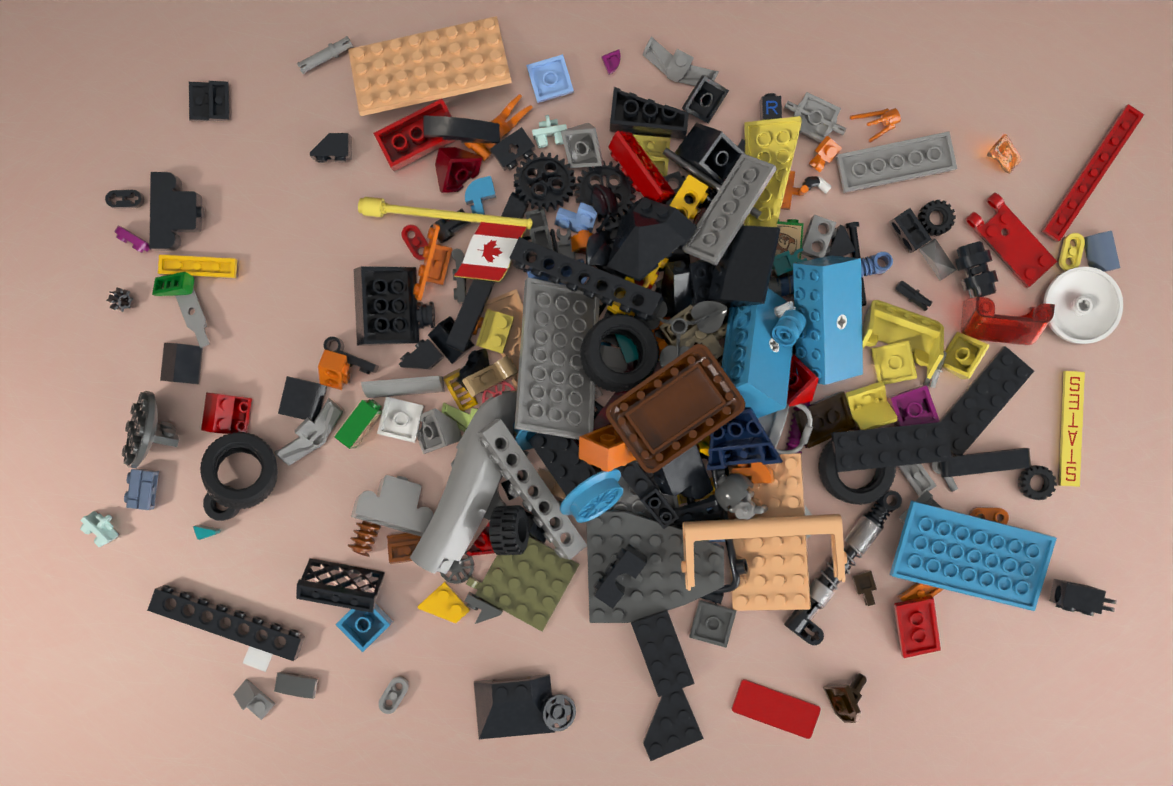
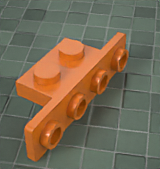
M435 223L428 231L427 238L430 239L429 244L424 247V263L420 265L418 270V276H420L419 283L415 284L413 290L415 298L419 301L422 300L426 281L443 285L452 251L451 247L436 244L440 226Z

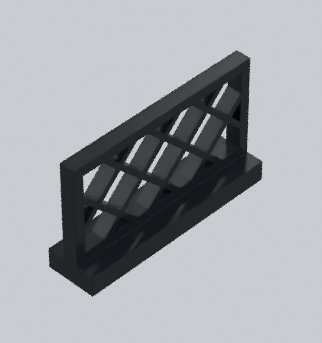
M309 558L302 578L297 583L296 599L373 613L385 572ZM317 566L321 569L314 572L311 567ZM338 570L340 573L332 575L330 571ZM355 573L359 576L352 579L349 575ZM326 574L328 578L320 580L318 576ZM345 577L346 582L340 584L337 579ZM376 577L378 580L370 582L368 578ZM314 578L316 582H311L307 580ZM363 580L366 585L359 587L356 583ZM333 582L335 586L327 585V583ZM351 585L354 589H349V588H345V587H348V586ZM371 589L374 593L365 592V590Z

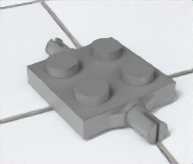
M806 92L803 100L798 105L788 100L784 107L793 111L794 117L800 116L802 118L799 133L820 143L832 131L844 135L846 131L845 127L836 124L841 108Z

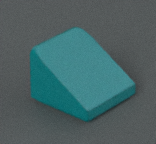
M203 525L193 526L197 540L221 532L218 528Z

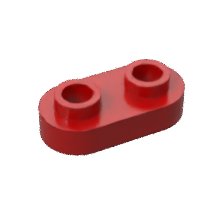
M405 226L401 232L402 239L412 255L417 260L424 261L425 257H423V254H419V249L428 246V242L417 226ZM410 232H415L414 238H409Z

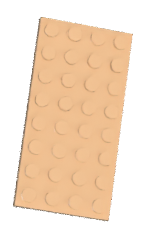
M497 16L348 49L360 116L512 83Z
M801 453L779 454L783 461L782 463L768 464L773 471L774 482L754 483L753 488L749 486L746 489L747 491H754L755 495L751 498V501L756 506L767 505L768 507L765 513L755 514L752 518L805 516ZM737 464L727 465L729 474L732 473V468L737 467ZM746 476L752 482V476ZM727 511L729 519H738L735 513ZM806 535L733 539L736 558H745L748 564V573L740 575V584L732 591L733 610L811 609ZM730 567L731 583H732L733 577H732V572H731V567Z

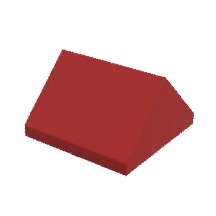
M795 355L791 357L787 404L790 407L812 401L819 380Z

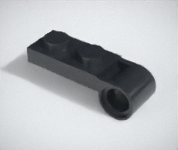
M328 337L324 341V349L346 355L347 363L350 364V367L353 364L359 366V371L369 375L371 372H377L378 365L344 352V343L341 339ZM336 340L338 342V348L335 351H332L330 349V343Z

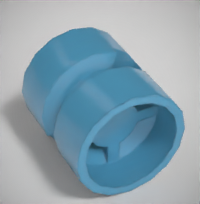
M786 310L772 330L773 339L779 345L785 347L793 346L806 326L804 315L796 310Z

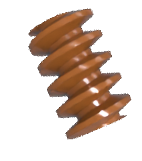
M367 521L362 523L356 522L360 530H353L357 537L350 538L355 543L348 544V547L360 555L370 557L367 552L372 551L373 548L369 544H375V540L372 537L378 536L375 530H379L381 526Z

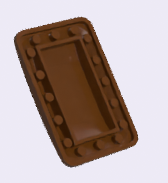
M697 344L611 403L606 409V416L645 472L654 473L742 413L745 409V401L708 347L703 344Z

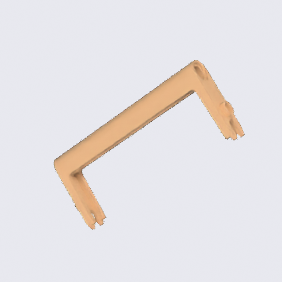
M840 514L683 522L684 561H681V571L685 573V585L688 591L691 590V587H695L694 542L701 540L830 534L834 577H837L839 581L845 582L847 554L844 552L843 527Z

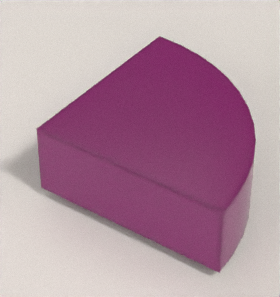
M619 49L601 57L608 75L615 72L620 64L621 56Z

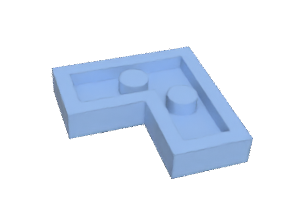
M582 202L577 213L559 207L555 225L565 229L570 228V230L577 233L581 230H589L592 233L598 213L594 210L593 206Z

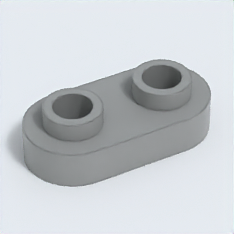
M398 676L393 678L381 696L378 705L383 713H393L408 691L409 684L404 677ZM401 683L402 689H398L396 684ZM386 700H391L393 704L391 706L387 705Z

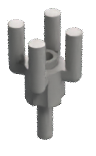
M749 490V493L735 507H729V511L735 513L738 519L749 520L755 514L765 513L768 507L767 505L756 506L751 501L755 493Z

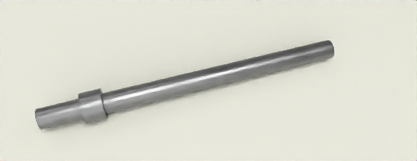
M666 148L663 151V155L717 192L722 185L670 149ZM753 207L749 214L758 219L762 212Z

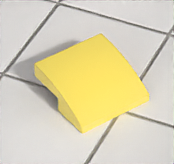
M633 134L660 173L666 176L669 158L663 155V151L666 148L670 149L671 138Z

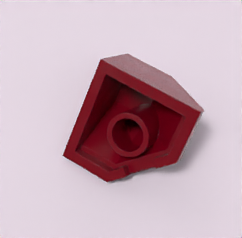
M457 147L439 148L435 167L440 192H459L467 180L470 178L474 179L479 175L483 157Z

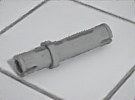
M346 36L334 44L330 43L328 44L329 47L298 62L297 65L301 68V72L305 74V72L333 57L337 58L339 57L338 54L352 48L353 45L349 37Z

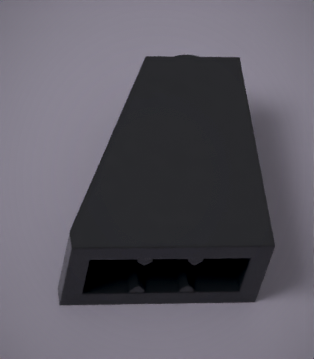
M684 260L668 262L664 269L661 294L663 297H667L674 310L671 318L692 305L691 273Z

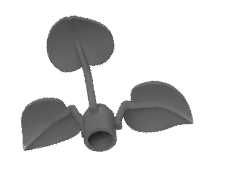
M641 298L637 299V300L634 302V305H635V306H640V305H642L643 302H644V299H641ZM663 301L654 321L648 319V321L642 320V322L649 326V329H656L660 321L670 324L672 333L677 335L676 347L669 345L661 351L659 357L661 367L663 368L690 349L686 346L680 347V337L686 333L688 325L697 323V328L701 332L707 334L714 333L723 323L727 306L719 302L703 301L696 304L691 310V316L694 321H685L683 318H676L672 321L663 319L667 314V306Z

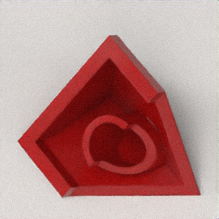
M490 521L468 550L467 555L495 553L489 536Z

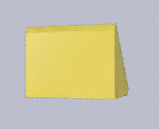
M957 332L945 351L947 355L942 368L960 379H970L990 345Z

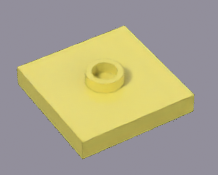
M910 341L871 348L878 382L882 381L886 385L917 378Z

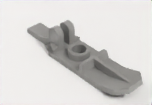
M194 288L192 294L176 295L185 323L189 329L194 331L200 348L209 345L210 343L205 332V327H207L206 319ZM195 309V313L190 315V311Z

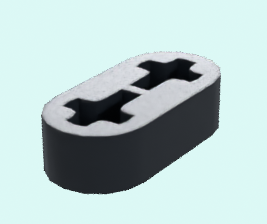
M112 190L106 194L105 201L108 206L115 209L139 208L144 203V196L137 190ZM134 194L138 197L135 203L127 200V198H133ZM115 195L118 198H122V200L116 201V204L111 201V199L115 198Z

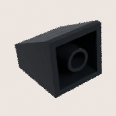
M697 122L675 151L678 156L721 185L741 154H745L722 131Z

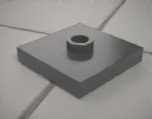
M699 600L689 638L727 648L737 610Z

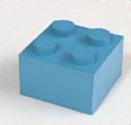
M375 603L373 613L351 609L335 625L364 652L394 621Z

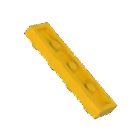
M159 255L158 274L170 275L187 272L191 276L236 278L237 259Z

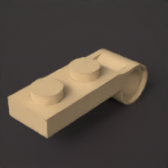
M509 355L494 364L466 377L462 382L471 397H474L518 373V370Z

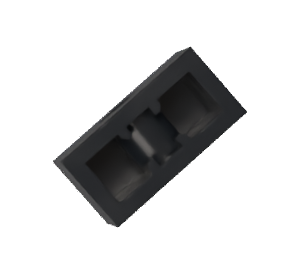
M522 127L490 148L491 153L504 171L514 169L518 165V161L523 158L525 160L527 157L530 158L534 154L533 151L536 150L535 145ZM512 147L517 149V154L511 153Z

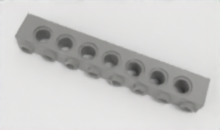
M495 419L477 433L480 437L478 439L480 444L484 448H488L491 453L489 455L491 460L501 467V474L512 483L513 486L511 488L517 496L520 495L523 499L522 504L525 509L532 512L536 525L543 528L545 538L556 547L554 549L556 554L560 558L572 559L587 544L568 516L560 512L559 503L501 419ZM498 438L502 442V445L499 449L495 446V442ZM509 454L513 458L511 464H508L506 462V458ZM520 470L523 472L521 480L517 478V473ZM530 486H533L534 493L530 496L528 489ZM541 502H544L545 508L543 511L539 510V504ZM554 517L555 525L551 527L550 520ZM565 533L566 539L564 542H561L560 537Z

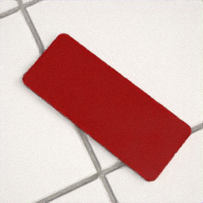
M746 679L741 680L731 708L734 713L806 739L812 737L821 711L818 705Z

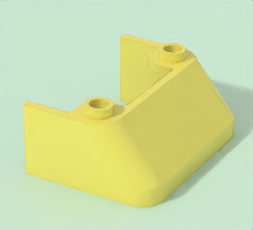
M880 300L872 301L862 326L863 349L865 346H875L878 341L887 344L910 341L913 359L918 365L927 366V378L931 379L944 356V326L936 320Z

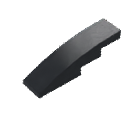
M423 116L424 137H442V140H461V143L498 144L500 142L498 123L456 117Z

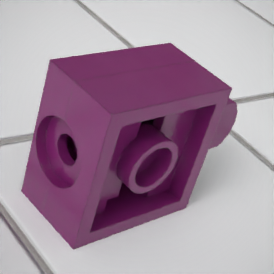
M927 385L919 386L887 398L888 403L897 415L898 420L894 422L895 427L940 422Z

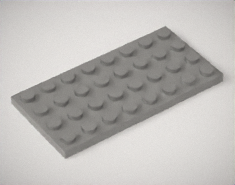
M529 277L525 280L515 429L578 440L579 436L593 431L595 384L587 377V374L584 372L585 370L582 368L580 348L585 335L599 321V298H588L583 295L584 292L580 290L576 292L566 288V285L562 284L557 285L552 282Z

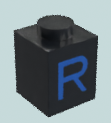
M768 93L762 96L760 99V121L782 118L781 96H776L775 93Z

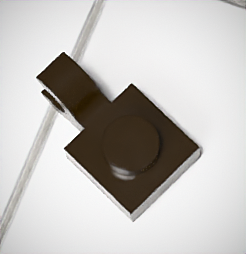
M872 571L852 575L858 595L863 594L865 605H875L872 591L877 590Z

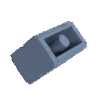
M131 469L126 479L129 489L124 496L127 508L154 509L159 471Z

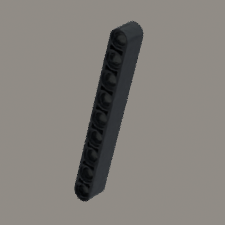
M512 192L501 216L523 219L529 204L524 205L525 199L519 200V194ZM473 279L448 336L446 346L462 353L465 352L496 281Z

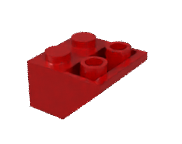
M206 392L201 430L221 434H232L233 432L247 433L252 398Z

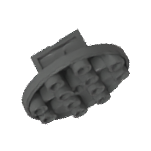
M150 391L140 392L137 403H133L131 406L130 414L133 415L131 421L128 420L126 423L127 441L122 449L124 464L130 468H137L153 443L177 447L179 442L175 427L171 423H158V409L154 393Z

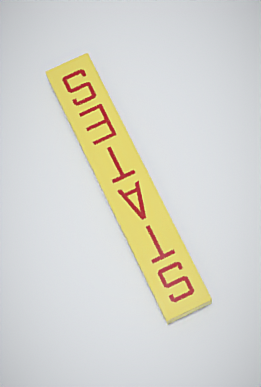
M1063 371L1059 486L1080 487L1085 372Z

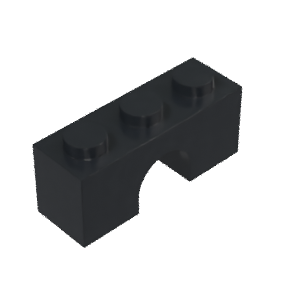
M629 544L625 549L621 548L619 550L615 563L608 565L604 572L606 575L603 579L599 578L593 587L595 588L594 596L612 609L625 592V587L617 581V577L621 574H629L636 579L647 564V556Z

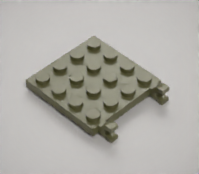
M529 536L527 548L523 554L497 555L482 582L471 576L466 584L477 589L476 596L543 632L580 564L572 559L560 558L554 549Z

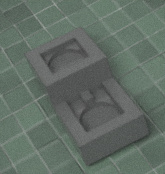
M277 672L274 692L314 699L318 679L304 675L296 676L285 672Z

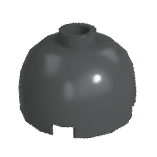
M731 473L728 476L723 474L716 481L718 486L715 489V498L725 511H729L728 506L735 507L749 493L746 489L749 486L753 488L754 484L740 473Z

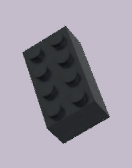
M668 610L631 622L658 697L695 684Z

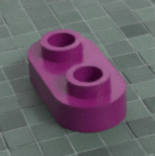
M119 225L114 231L117 234L116 238L125 243L127 241L133 243L132 248L141 253L144 250L149 251L148 242Z

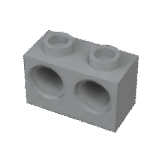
M814 215L810 220L802 243V255L814 259L827 257L831 246H828L830 239H834L837 228H835L836 222ZM819 225H824L826 227V234H821L819 232ZM813 243L820 245V252L813 251Z

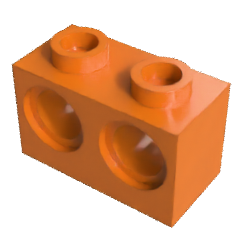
M324 350L318 364L321 385L342 390L344 384H348L350 364L347 363L346 355Z

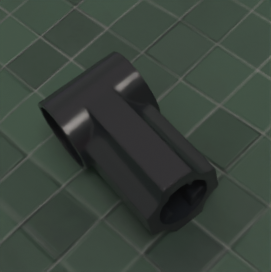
M450 219L436 221L435 224L440 226L437 237L440 243L446 242L455 235L454 233L471 222Z

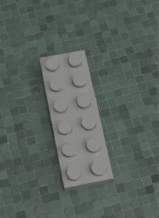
M950 132L836 155L843 193L957 169Z
M742 153L698 222L697 230L688 243L683 246V251L717 266L777 170L776 166Z

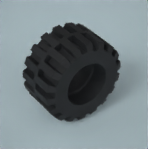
M521 505L496 506L493 509L489 523V536L493 551L497 555H521L527 548L529 523L526 512Z

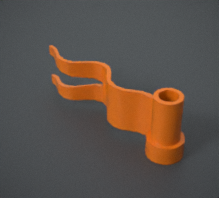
M521 94L515 97L491 121L492 123L499 124L500 139L510 132L520 119L533 108L529 105L514 115L508 122H505L514 106L522 98ZM464 143V145L468 149H472L477 155L482 156L483 161H486L492 155L490 148L495 146L496 143Z

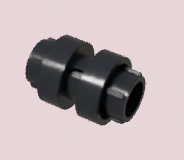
M981 241L959 247L957 249L959 258L955 259L958 271L964 270L966 278L961 280L963 290L969 291L971 299L996 293L995 282H998L996 270L989 271L987 265L988 262L993 261L990 250H985Z

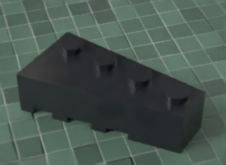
M614 87L610 131L685 139L688 127V112L655 103L654 100H647L638 97L637 94L621 91L620 88Z

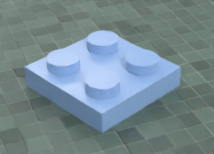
M563 54L526 65L537 103L574 93Z

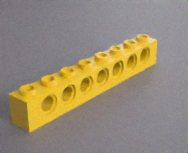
M688 175L669 206L678 209L685 217L693 220L698 212V209H696L698 203L703 204L708 196L706 192L708 186ZM691 196L694 200L693 204L686 203L684 197ZM664 258L658 263L656 269L643 278L644 285L642 287L647 288L649 284L653 286L659 276L656 272L659 267L661 269L664 268L669 260L668 258ZM625 277V280L634 283V279ZM618 292L616 298H623L626 292ZM614 304L606 308L614 314H628L621 311L619 306ZM630 312V314H628V315H629V316L632 315V316L634 317V316H635V313H634V312Z

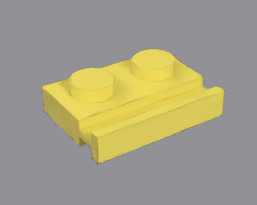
M487 309L476 346L503 354L514 317Z

